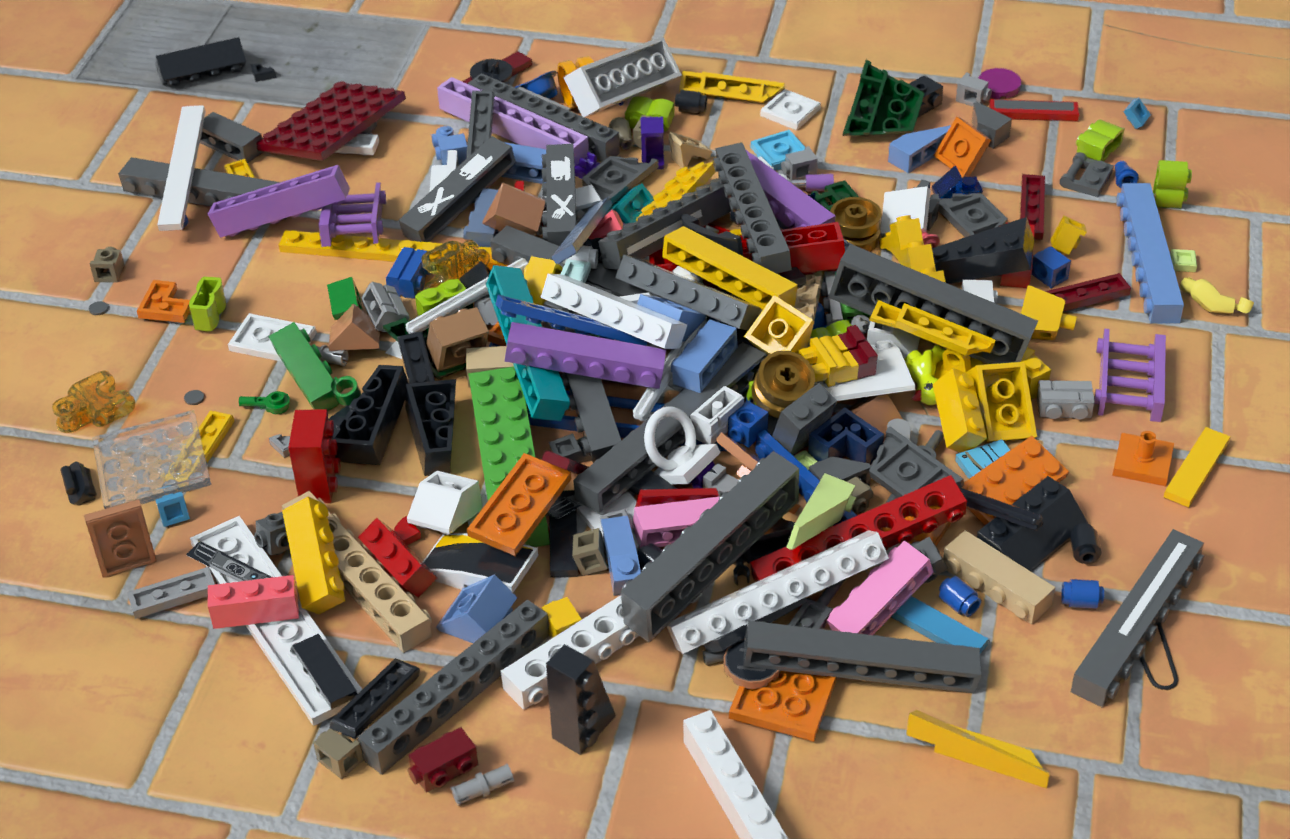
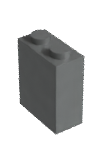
M818 383L781 411L772 437L794 456L809 444V434L831 418L837 400Z

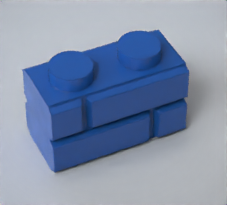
M408 247L402 248L386 277V284L393 286L399 297L402 295L405 298L413 299L418 290H423L425 278L427 275H431L433 270V262L430 261L428 251L420 249L415 251L414 248Z

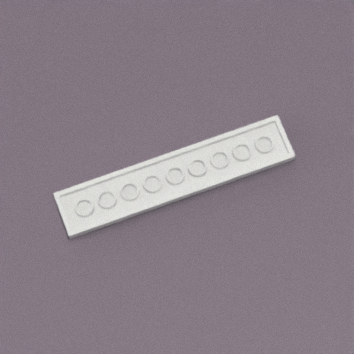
M240 516L190 538L192 547L201 541L271 577L282 576L263 548L258 547L253 534ZM209 567L211 575L217 584L238 582ZM298 599L299 619L246 625V627L307 718L315 726L335 716L350 701L331 710L295 655L292 645L319 633L357 690V694L362 688L309 613L301 607V602Z

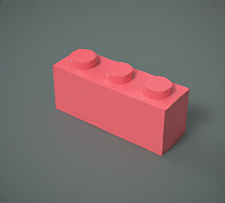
M294 575L208 585V610L213 629L299 619L298 593Z

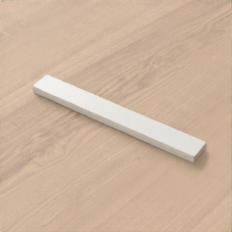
M204 105L187 106L181 109L157 224L159 231L183 230L206 112Z

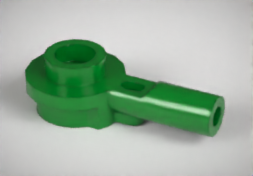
M280 391L272 392L267 397H239V406L260 407L272 414L286 412L290 404L288 394Z

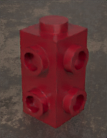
M459 727L452 732L443 734L440 738L425 746L418 747L414 752L408 754L410 768L407 770L412 782L415 785L420 784L427 793L435 788L444 786L451 779L468 773L479 765L477 748L463 728Z

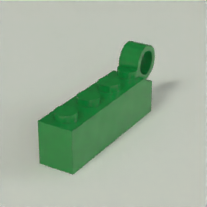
M295 322L268 336L276 353L313 409H327L328 411L339 405V403L349 406L354 399L360 397L361 390L353 377L343 376L339 379L337 377L332 379L330 375L333 372L326 360L320 361L319 358L322 355L315 344L310 346L309 342L311 339L304 328L300 330ZM353 388L350 392L341 394L343 390Z

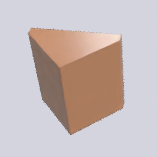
M502 183L482 224L499 231L508 225L534 235L539 229L545 199Z
M353 304L331 327L329 351L379 349L380 331L375 329L371 318Z
M888 394L863 397L848 409L884 433V440L886 439L888 422L893 419H903Z

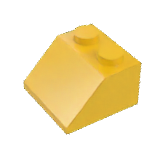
M774 295L744 337L754 347L766 353V355L776 351H791L798 354L800 349L807 348L809 345L814 321Z

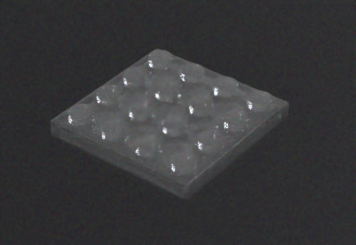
M194 410L92 437L104 509L138 499L141 504H145L171 493H184L212 485Z

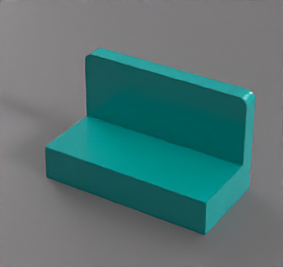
M641 183L629 190L606 214L614 210L618 212L622 222L625 224L634 223L642 213L641 210L651 204L653 196Z

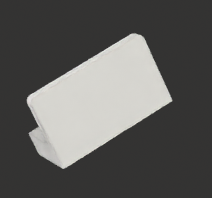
M448 150L447 165L432 166L430 191L459 166L457 150Z

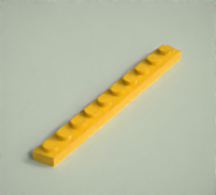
M285 230L279 243V250L284 253L395 262L402 248L408 247L414 248L415 251L417 249L428 251L430 261L436 266L472 269L480 261L491 270L493 265L508 266L492 259L490 247L379 238L378 244H374L371 237L336 235V237H332L331 246L322 247L320 233Z

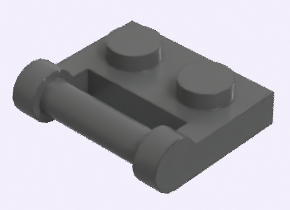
M1078 152L1073 157V163L1067 173L1063 174L1060 178V185L1066 189L1099 197L1113 173L1114 165L1087 158L1084 153ZM1080 168L1086 169L1080 180L1074 178Z

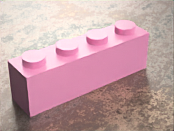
M720 497L634 507L633 525L639 547L641 548L650 543L657 547L673 544L680 537L682 531L698 521L701 514L706 509H711Z
M904 540L898 547H894L889 552V559L871 570L868 578L850 592L849 598L841 606H837L832 610L827 619L830 629L833 631L874 635L934 573L930 559Z

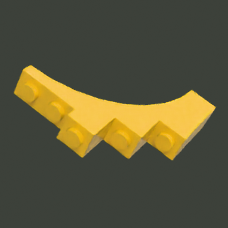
M911 215L897 217V222L890 224L891 232L885 233L886 237L879 239L880 249H887L892 252L901 265L945 282L944 271H936L931 244L924 245L919 218L911 219Z

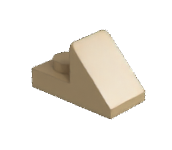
M671 131L668 134L671 157L681 168L686 167L692 157L695 159L699 157L709 159L712 151L699 140Z

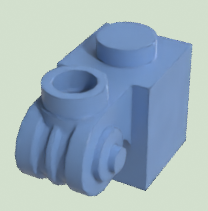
M442 126L436 130V134H431L436 159L441 160L442 165H447L448 150H457L458 165H460L467 156L466 139L464 134L453 135L454 131L450 126Z

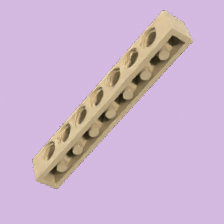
M308 491L281 506L282 510L308 496L319 502H324L321 498L317 499ZM329 512L328 521L334 536L333 544L335 554L339 559L338 568L344 583V589L403 653L432 637L430 627L432 619L425 609L421 610L416 605L413 596L409 592L405 593L401 589L399 582L393 576L390 577L386 573L382 563L379 560L375 561L371 557L367 547L364 544L360 545L356 541L352 531L349 528L345 529L341 525L337 515Z

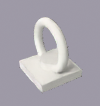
M671 406L660 408L651 415L644 432L647 454L653 463L658 466L654 472L670 484H689L721 453L716 444L696 445V433L693 423L688 415L679 408ZM666 417H673L681 423L684 429L685 445L672 451L668 455V459L661 456L656 448L655 431L661 420Z

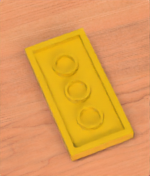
M701 162L691 168L686 166L676 172V176L664 185L665 188L653 197L651 204L645 206L638 217L650 215L654 209L666 207L668 202L679 200L683 194L695 192L697 187L705 185L716 173L713 162L707 164Z

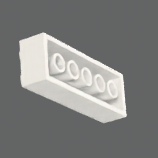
M662 36L582 66L565 76L564 79L584 118L629 100L632 97L661 87L682 74Z

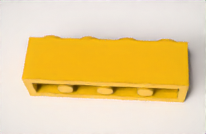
M308 496L282 510L301 607L319 615L345 601L344 583L339 573V559L335 554L334 536L328 521V509L324 503Z

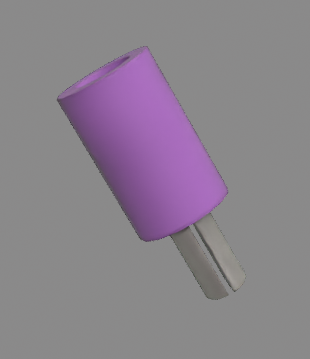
M833 174L805 175V179L790 181L791 183H805L793 185L797 188L805 187L806 192L824 191L825 186L834 183Z

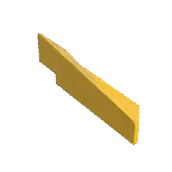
M682 71L679 92L681 90L697 91L707 96L764 103L779 91L784 90L785 83L708 72Z
M878 300L869 321L901 329L965 356L982 351L991 353L996 341L993 338L906 303L900 309Z
M914 710L909 714L906 735L934 744V752L1047 789L1050 772L1042 768L1031 750L945 723L919 710Z

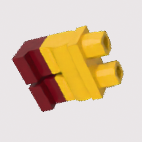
M857 325L847 327L846 333L836 336H823L819 339L818 337L811 338L809 347L800 349L798 354L809 361L814 369L815 382L824 380L828 387L834 386L835 382L842 383L876 375L878 355L870 343L866 341L865 336Z

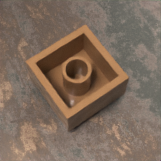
M477 307L462 309L456 314L447 317L440 316L431 321L426 348L437 371L466 363V348L486 347L489 330Z

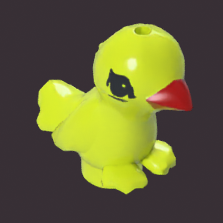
M935 345L932 350L925 351L923 355L918 350H914L905 357L904 361L912 380L918 385L912 400L921 401L927 405L937 404L933 384L939 379L935 378L934 375L936 373V364L943 360V352L946 349Z

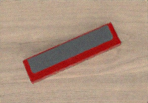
M989 100V108L1011 119L1078 121L1079 119L1078 102Z

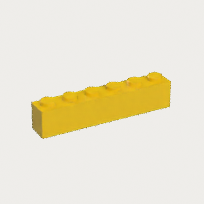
M685 226L664 236L663 258L760 307L762 310L774 295L790 306H795L798 284Z

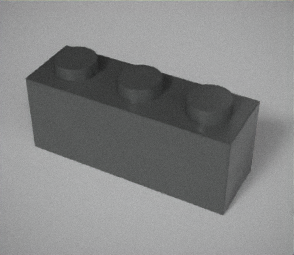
M215 112L210 113L204 118L200 138L201 144L237 161L246 159L247 163L264 152L259 151L256 142L262 139L261 133Z

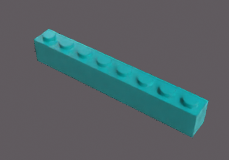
M493 265L486 282V287L507 345L512 322L542 327V325L527 321L526 316L517 314L516 318L501 314L502 310L495 305L498 294L533 303V296L530 295L527 280L524 278L521 268ZM513 363L531 417L561 421L565 411L569 409L570 397L566 393L559 371Z

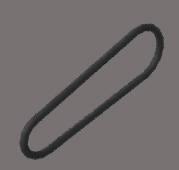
M1158 622L1157 627L1172 671L1173 683L1168 686L1156 683L1143 655L1140 661L1153 686L1161 690H1170L1177 685L1178 676L1162 625Z

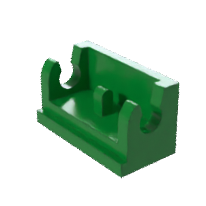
M353 277L327 285L334 320H338L353 304L363 311L360 293Z

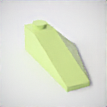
M824 473L793 527L787 548L791 550L839 522L845 511L851 512L856 497L852 496L855 485Z

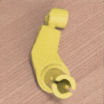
M1188 277V279L1184 278L1180 283L1181 291L1191 294L1193 300L1208 312L1233 314L1234 310H1238L1243 313H1249L1254 304L1253 301L1243 297L1236 304L1235 298L1219 294L1216 288L1205 279L1196 281Z

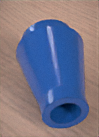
M1119 161L1115 164L1116 184L1119 188H1122V183L1138 182V173L1127 162Z

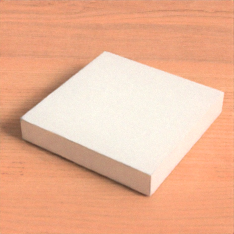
M784 89L761 109L760 116L798 130L821 109V103Z
M928 186L885 192L880 230L883 238L886 237L885 233L891 232L890 224L897 222V217L911 215V219L919 218L922 233L927 231L931 192Z

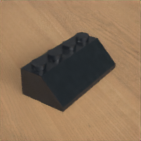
M239 37L157 55L155 60L156 70L162 85L168 84V86L178 85L180 81L186 79L190 82L201 79V76L208 74L210 77L218 76L225 70H230V72L240 71L246 65Z
M1047 476L1012 504L1013 506L1040 514L1042 522H1044L1042 527L1034 531L995 517L978 531L977 538L1032 572L1070 541V534L1076 525L1081 523L1088 524L1071 491Z

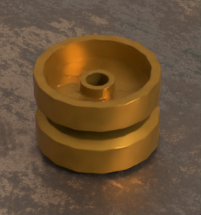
M848 197L834 203L830 212L835 215V222H839L843 239L869 252L877 248L882 221L880 207L870 199L862 197Z
M776 351L769 354L761 362L758 373L755 376L751 388L753 400L758 407L768 411V415L779 418L782 410L814 387V369L809 361L800 354L791 351Z

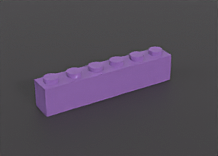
M746 150L774 216L784 223L785 226L791 229L835 222V215Z
M335 165L212 204L208 216L220 238L227 235L232 237L247 229L255 230L267 223H278L283 218L290 216L292 218L298 217L306 211H318L329 204L338 205L346 200L350 187L339 165Z
M512 322L504 362L659 389L664 370L666 349Z

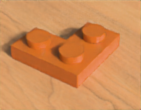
M153 280L137 309L138 318L185 323L190 313V300L173 298L178 290L176 282Z

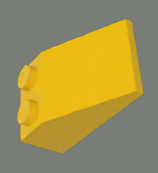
M1025 362L976 365L966 372L971 374L974 379L987 442H995L1001 439L1003 441L1027 439L1030 436L1037 437Z

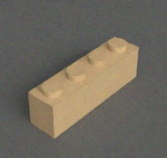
M966 530L944 548L943 560L948 567V572L955 574L971 587L978 589L994 602L1001 604L1028 623L1033 624L1052 606L1055 593L1053 585Z

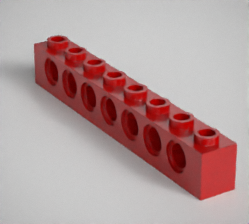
M949 475L825 529L792 550L786 546L750 562L752 577L755 582L760 581L868 530L878 532L887 551L890 547L901 544L904 540L908 543L917 535L931 533L942 524L960 520L966 514L967 500L953 477ZM930 506H939L940 509H931ZM912 516L916 519L906 520L905 517ZM888 527L891 530L881 531L880 528Z

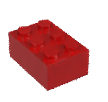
M327 409L295 410L288 446L298 496L310 491L317 499L321 498L325 504L331 503L333 493H337L338 481L335 476L340 473L341 468L340 458L335 457L337 454V440L332 439L334 423L333 420H329Z

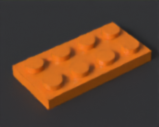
M1030 436L965 481L962 488L1012 505L1047 476L1059 483L1067 477L1069 471L1033 436ZM967 507L984 525L995 518L992 515Z
M524 453L467 528L468 536L516 556L572 479L571 472Z

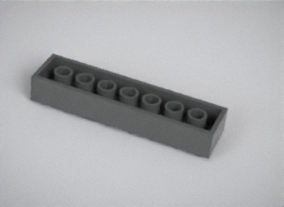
M849 244L840 260L828 297L869 315H872L878 300L900 309L906 303L993 338L996 341L991 353L982 351L969 355L987 364L1021 362L1038 323V320L852 244Z
M775 451L766 458L760 459L748 475L745 474L738 480L735 487L729 492H724L718 502L711 509H706L701 514L699 520L691 527H686L673 544L665 546L661 555L653 562H648L636 578L624 584L620 591L624 624L647 642L656 637L799 502V468Z

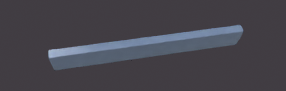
M609 197L590 207L552 255V259L556 264H560L580 250L613 203Z

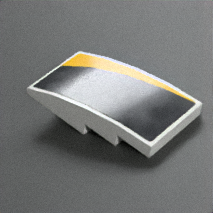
M466 533L442 534L423 562L437 576L435 581L459 590L495 574L514 592L538 557V548L524 544L517 555L514 556L471 538Z

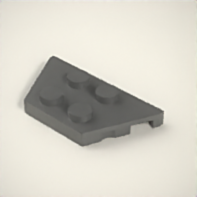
M609 156L582 178L583 187L592 185L601 200L609 197L614 204L629 190L659 168L658 160L651 159L650 163H639L638 158Z
M982 193L968 195L952 194V198L940 199L938 194L931 195L932 198L939 199L938 211L964 237L1004 225L1008 221Z
M892 427L887 428L886 439L883 445H880L877 451V458L873 461L869 470L870 477L898 498L949 475L953 477L959 488L964 486V479Z

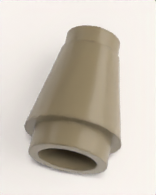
M622 117L614 118L609 123V128L619 132V145L623 150L630 149L633 146L629 122Z

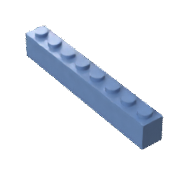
M1122 183L1121 193H1117V206L1121 207L1120 219L1125 223L1124 235L1128 236V250L1132 251V266H1136L1135 276L1136 281L1140 282V297L1144 298V313L1148 314L1150 324L1180 323L1184 303L1151 184Z

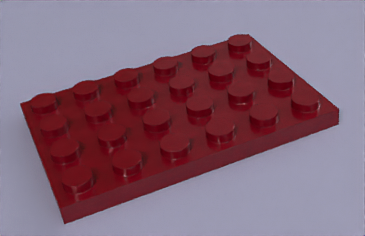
M344 81L337 82L331 89L321 93L320 97L307 103L306 107L293 113L292 117L279 123L271 132L265 133L262 139L256 142L257 149L259 151L324 161L406 99L405 92L395 90L394 88L386 89L378 88V86L348 84Z

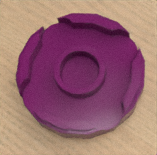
M988 69L978 77V79L989 82L988 88L992 90L990 98L1001 99V96L1011 98L1017 95L1021 89V78L1018 74L1008 69Z

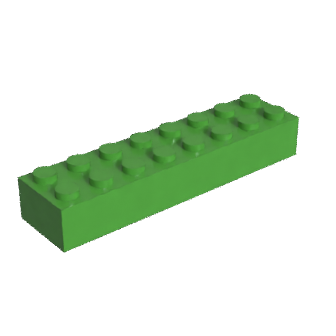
M514 366L468 374L488 500L524 453L535 457L526 401ZM546 515L527 539L525 545L532 547L550 545Z

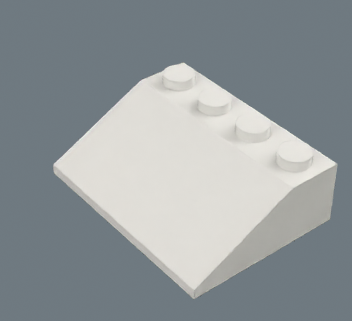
M880 340L876 342V345H871L878 355L876 375L842 383L835 382V385L828 387L824 380L814 384L815 386L820 383L837 401L915 390V384L899 347L893 342L891 343L890 340Z

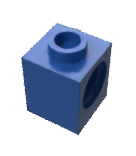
M1050 246L1033 255L1031 275L1049 288H1053L1068 280L1071 260Z
M747 401L728 417V437L749 448L756 442L757 433L768 430L769 412Z

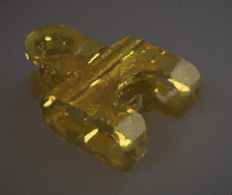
M467 240L463 243L448 241L426 252L421 258L422 267L436 275L425 284V289L437 288L447 280L459 279L480 261L487 266L490 261V254L484 249L479 250L478 244L473 240Z
M104 370L74 383L68 390V396L60 398L53 403L52 410L58 416L56 420L58 430L64 433H71L91 422L97 427H102L128 415L135 408V399L126 390L114 392L115 379L108 371ZM125 401L122 406L116 407V405Z

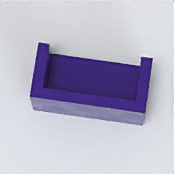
M641 117L642 163H650L651 159H657L659 165L657 169H664L663 117Z

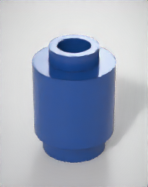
M957 576L946 578L939 587V598L959 615L964 614L966 617H969L981 605L978 593Z
M1070 579L1069 582L1062 583V604H1068L1069 607L1097 609L1098 603H1103L1104 587L1099 586L1098 580Z

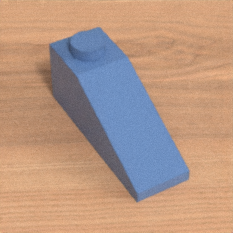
M951 125L904 134L889 144L888 162L906 173H910L935 157L934 154Z
M628 516L601 519L613 596L621 595L620 591L624 584L629 580H633L641 573Z

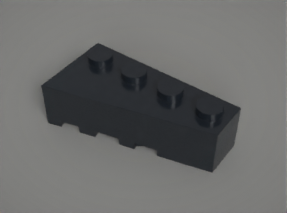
M1025 217L932 248L936 271H944L945 283L947 284L1031 270L1034 237L1028 219Z
M378 365L363 386V393L349 405L350 411L345 418H340L336 423L337 429L334 431L332 439L337 440V454L335 457L340 458V462L381 465L405 401L406 384H409L403 366Z
M456 379L406 384L405 409L424 476H430L436 471L450 474Z
M564 644L546 663L552 739L581 755L587 747H592L596 743L599 734L616 715L594 660Z

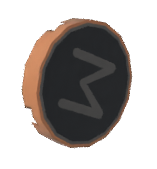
M744 639L728 647L724 654V672L738 686L748 689L763 688L772 680L775 681L780 674V670L743 666Z

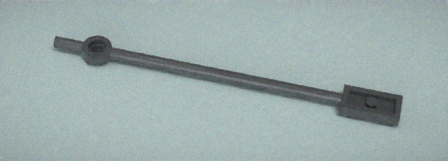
M936 430L925 446L920 445L918 447L936 459L935 449L944 437L943 432ZM891 494L885 503L897 499L898 497H896L894 494ZM846 579L826 587L817 602L807 598L808 602L801 606L789 625L824 629L828 623L827 619L833 610L828 607V604Z

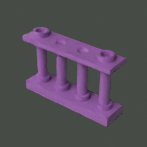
M381 182L376 183L375 193L347 195L344 202L338 205L329 204L321 209L319 231L322 247L331 246L332 237H336V235L372 233L373 243L378 244L379 235L383 234L382 206L386 204V191H381Z
M1104 329L1103 338H1098L1096 353H1101L1099 389H1095L1094 404L1098 405V415L1103 416L1105 403L1146 407V410H1150V421L1161 422L1165 405L1166 335L1155 334L1154 344L1144 346L1109 342L1110 329ZM1108 353L1147 356V359H1152V361L1149 360L1148 363L1109 359ZM1108 369L1144 372L1151 376V378L1148 377V380L1109 376ZM1107 386L1146 390V393H1151V395L1141 397L1107 393Z

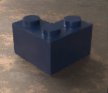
M843 408L809 434L808 453L817 461H822L829 457L843 458L846 456L850 460L871 465L877 458V451L880 445L884 443V433L847 408Z

